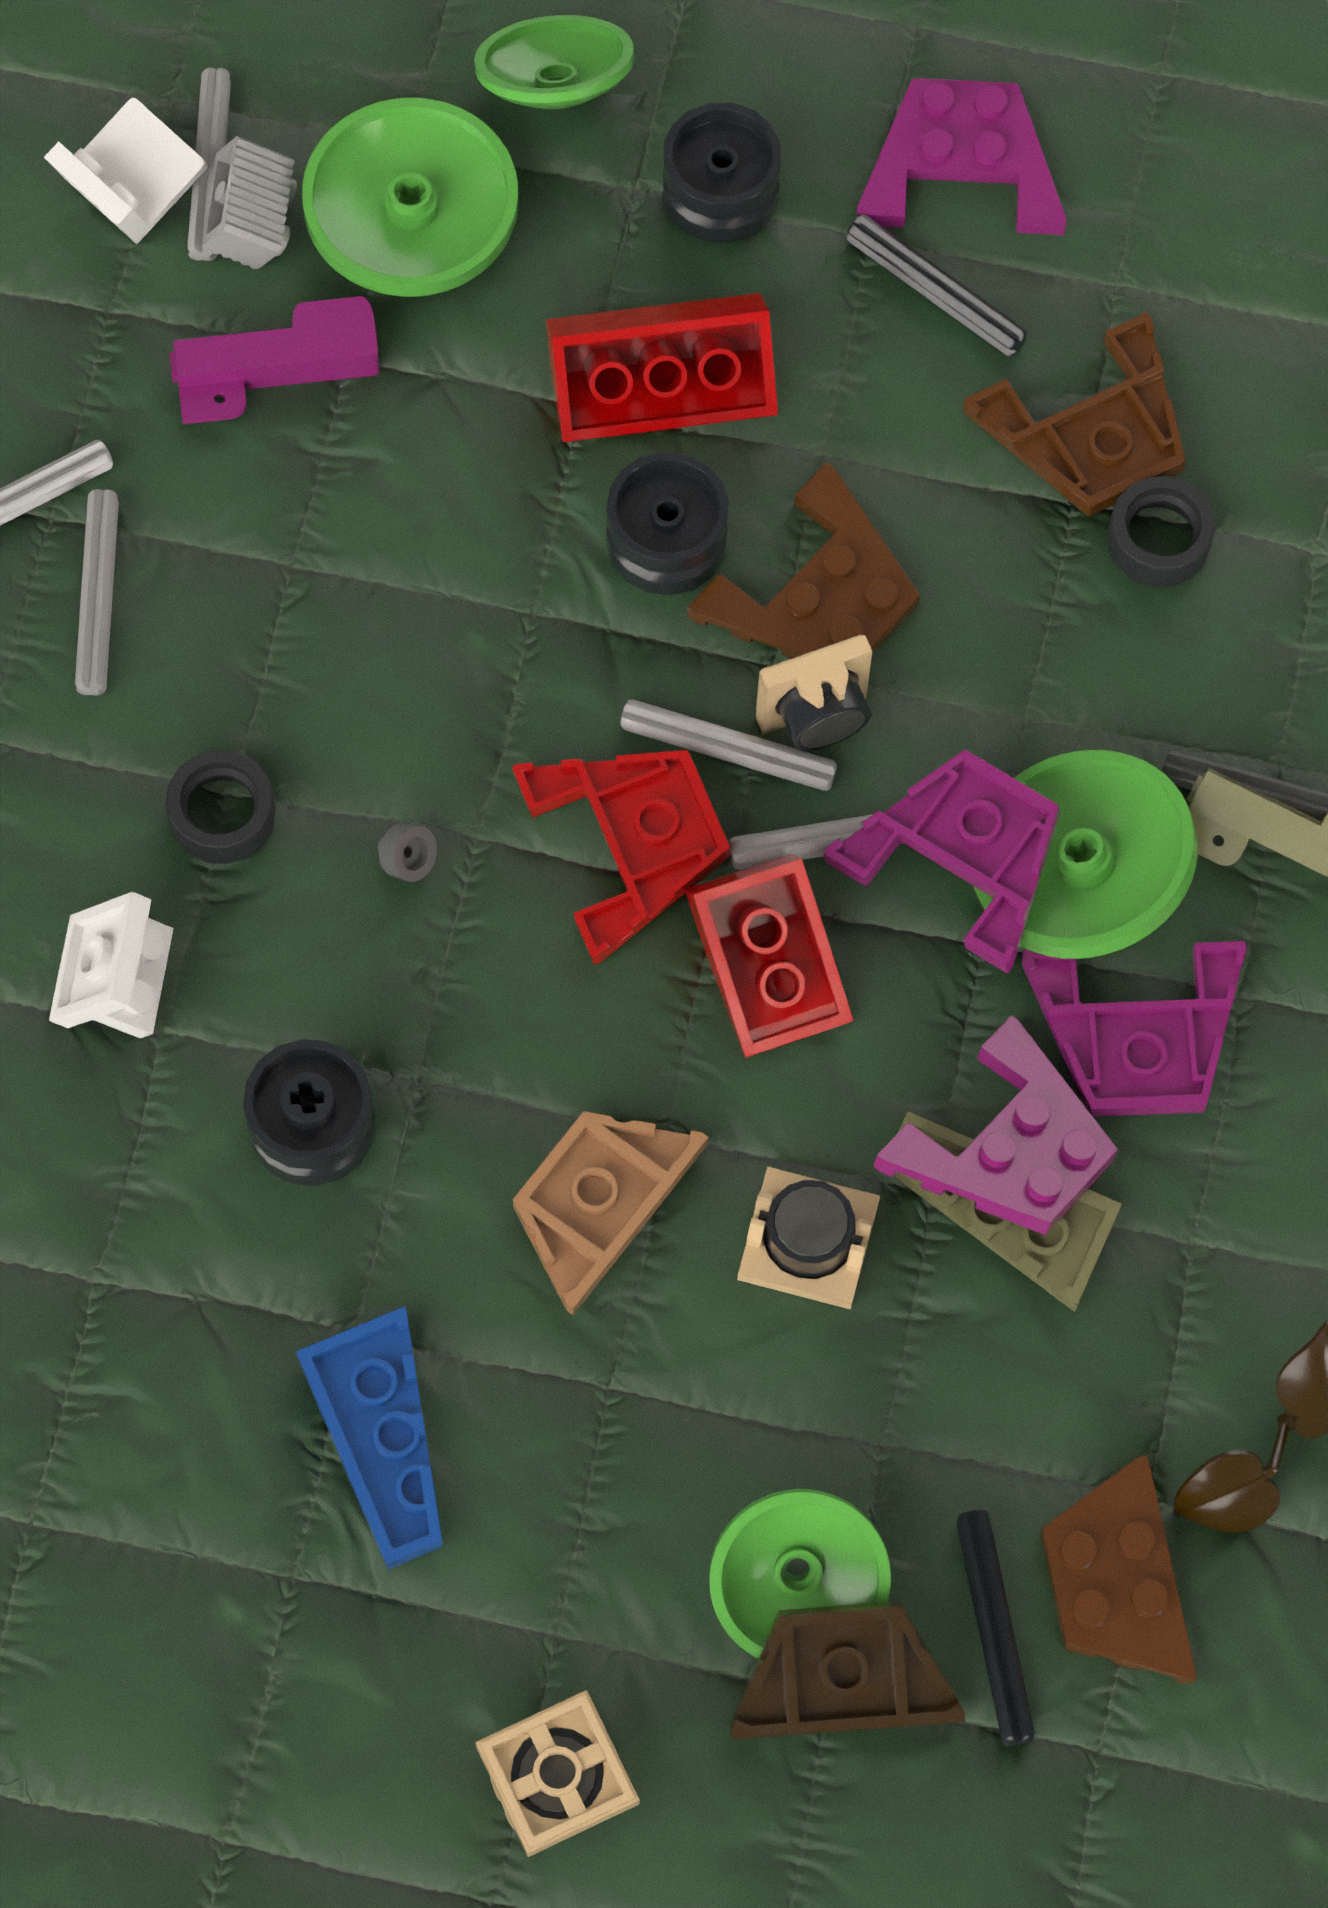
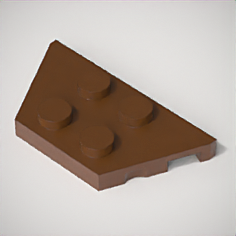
M1148 1455L1138 1456L1045 1525L1041 1530L1040 1535L1065 1650L1092 1658L1102 1656L1111 1659L1116 1665L1137 1671L1143 1668L1174 1677L1175 1682L1185 1685L1195 1682L1197 1676Z

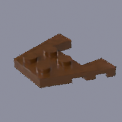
M1148 311L1105 332L1103 342L1127 378V380L1037 423L1033 421L1007 379L965 398L963 402V411L966 416L1088 517L1114 505L1117 498L1131 484L1147 477H1172L1183 472L1186 462L1172 401L1168 399L1163 378L1164 367L1161 354L1157 352L1154 340L1152 317Z
M826 462L795 494L794 505L833 536L765 607L757 603L720 573L687 607L688 618L704 626L709 622L730 630L731 636L750 643L752 640H756L780 649L783 656L792 659L858 635L866 636L873 654L919 605L920 594L835 468Z

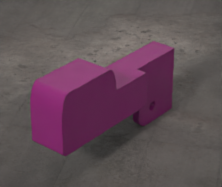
M363 296L298 303L294 309L293 328L173 340L174 352H169L172 382H178L182 423H202L240 417L245 412L247 406L245 387L256 389L378 375L380 372L374 315L370 303ZM219 397L225 399L222 403H217L215 400Z

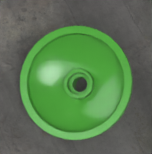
M554 15L521 21L497 31L479 46L474 62L479 82L499 98L537 109H563L583 104L613 89L629 73L634 64L635 57L632 39L619 26L588 16Z
M790 1489L775 1492L743 1508L721 1533L715 1545L709 1568V1587L712 1604L722 1627L737 1645L756 1658H759L779 1610L888 1602L891 1586L888 1554L872 1522L859 1509L846 1500L830 1493L812 1489ZM796 1558L803 1559L808 1563L807 1569L799 1575L790 1574L786 1570L787 1564Z

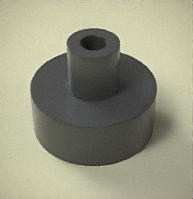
M408 822L397 823L378 842L380 864L383 870L391 877L408 882L419 881L434 866L437 856L436 839L432 832L425 827Z

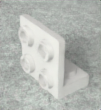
M136 98L129 99L84 149L80 148L73 155L58 141L44 157L64 179L136 244L142 240L208 167L202 157Z

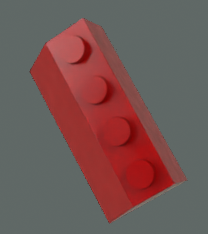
M761 293L545 319L551 374L562 442L778 415L770 315Z

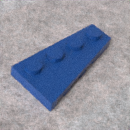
M406 1306L296 1351L298 1361L387 1570L443 1547Z

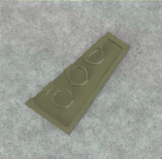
M907 1112L899 1129L900 1131L909 1122L956 1157L974 1141L969 1137L911 1112ZM896 1171L894 1174L896 1179L1074 1312L1078 1307L1122 1206V1203L1088 1189L1053 1228L1044 1235L975 1208L977 1202L949 1191L939 1195L921 1188L923 1181Z

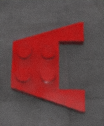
M688 750L618 755L616 760L583 762L582 759L561 760V764L534 766L533 762L512 766L515 779L532 818L581 798H588L627 892L573 913L593 965L605 960L686 893L685 889L695 886L731 856L730 845Z

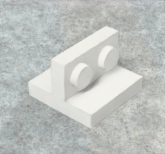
M130 892L70 915L49 1021L70 1028L90 1020H95L138 1038L153 1034L174 928L148 918L151 899L135 892Z

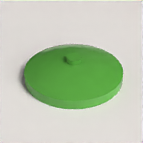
M389 99L365 106L349 114L335 124L319 141L309 158L303 178L302 201L304 218L311 240L320 255L334 270L349 281L363 288L386 295L401 297L433 295L457 288L469 282L486 270L501 254L513 233L517 219V174L511 156L501 139L488 125L473 114L460 107L433 99Z
M1083 750L1048 758L1014 777V779L1058 804L1060 810L1059 820L1019 946L1038 954L1064 959L1102 956L1135 944L1160 927L1180 905L1193 880L1198 858V839L1189 807L1182 793L1167 775L1155 766L1132 755L1107 750ZM974 886L975 892L985 911L993 897Z

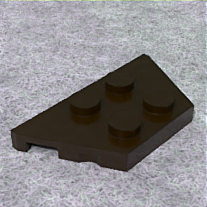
M900 1601L778 1611L730 1723L732 1739L944 1724L965 1722V1712Z

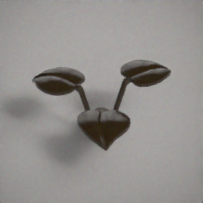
M1328 1320L1325 1321L1305 1346L1289 1358L1278 1374L1276 1393L1279 1402L1286 1409V1413L1277 1417L1278 1431L1269 1463L1263 1467L1260 1458L1249 1450H1231L1209 1459L1196 1469L1178 1490L1173 1506L1180 1516L1223 1532L1248 1531L1262 1525L1273 1516L1280 1504V1490L1277 1484L1270 1478L1274 1477L1279 1471L1289 1431L1294 1430L1306 1438H1317L1328 1432Z

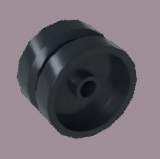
M710 102L688 110L673 123L664 142L663 203L671 220L688 235L707 242H735L754 235L769 222L778 203L781 170V143L772 125L755 110L733 102Z
M665 451L642 456L621 470L609 490L606 517V545L612 565L626 582L647 593L675 595L695 590L713 577L724 560L728 529L729 501L721 479L707 464L688 454Z
M300 1039L277 1046L257 1062L246 1081L243 1109L254 1153L268 1171L291 1184L320 1186L340 1180L358 1167L373 1143L375 1114L372 1092L365 1070L348 1051L328 1041Z

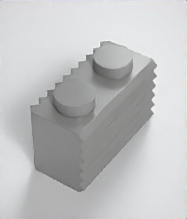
M238 136L219 150L216 154L202 244L203 249L212 250L214 254H221L223 258H231L232 261H240L242 265H250L251 269H259L273 257L281 255L287 246L290 236L289 226L284 225L287 219L285 214L294 199L297 189L296 180L291 178L294 172L292 169L295 163L294 159Z

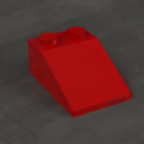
M789 854L685 889L704 950L745 1058L854 1021L802 858Z

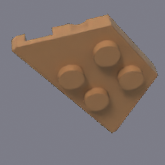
M582 1112L513 1199V1208L566 1311L572 1315L576 1313L707 1147L708 1136L702 1132L692 1130L690 1135L656 1129V1124L635 1120L618 1122L611 1116Z

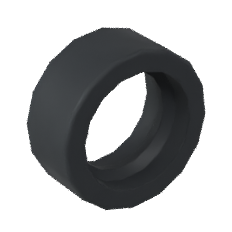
M1170 476L1147 477L1131 484L1117 498L1107 531L1109 553L1118 569L1133 581L1152 587L1175 586L1191 579L1205 565L1215 533L1214 513L1204 494L1190 483ZM1163 507L1175 511L1188 520L1193 528L1191 545L1186 551L1175 556H1157L1145 552L1133 543L1129 536L1131 518L1137 512L1146 508Z
M213 750L195 755L177 769L168 784L165 805L174 839L188 854L206 863L229 864L248 858L263 847L274 828L276 808L268 776L254 760L238 752ZM217 780L235 781L244 785L251 792L254 800V811L250 821L237 831L223 835L208 834L197 829L190 821L187 812L188 801L192 793L204 784Z

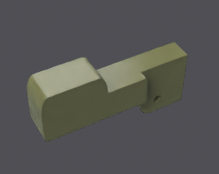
M1211 768L1207 770L1205 776L1199 774L1187 798V801L1191 802L1189 810L1196 828L1199 855L1219 865H1232L1239 860L1249 839L1328 877V812L1323 820L1320 821ZM1216 835L1224 838L1222 845H1216L1213 842V838Z

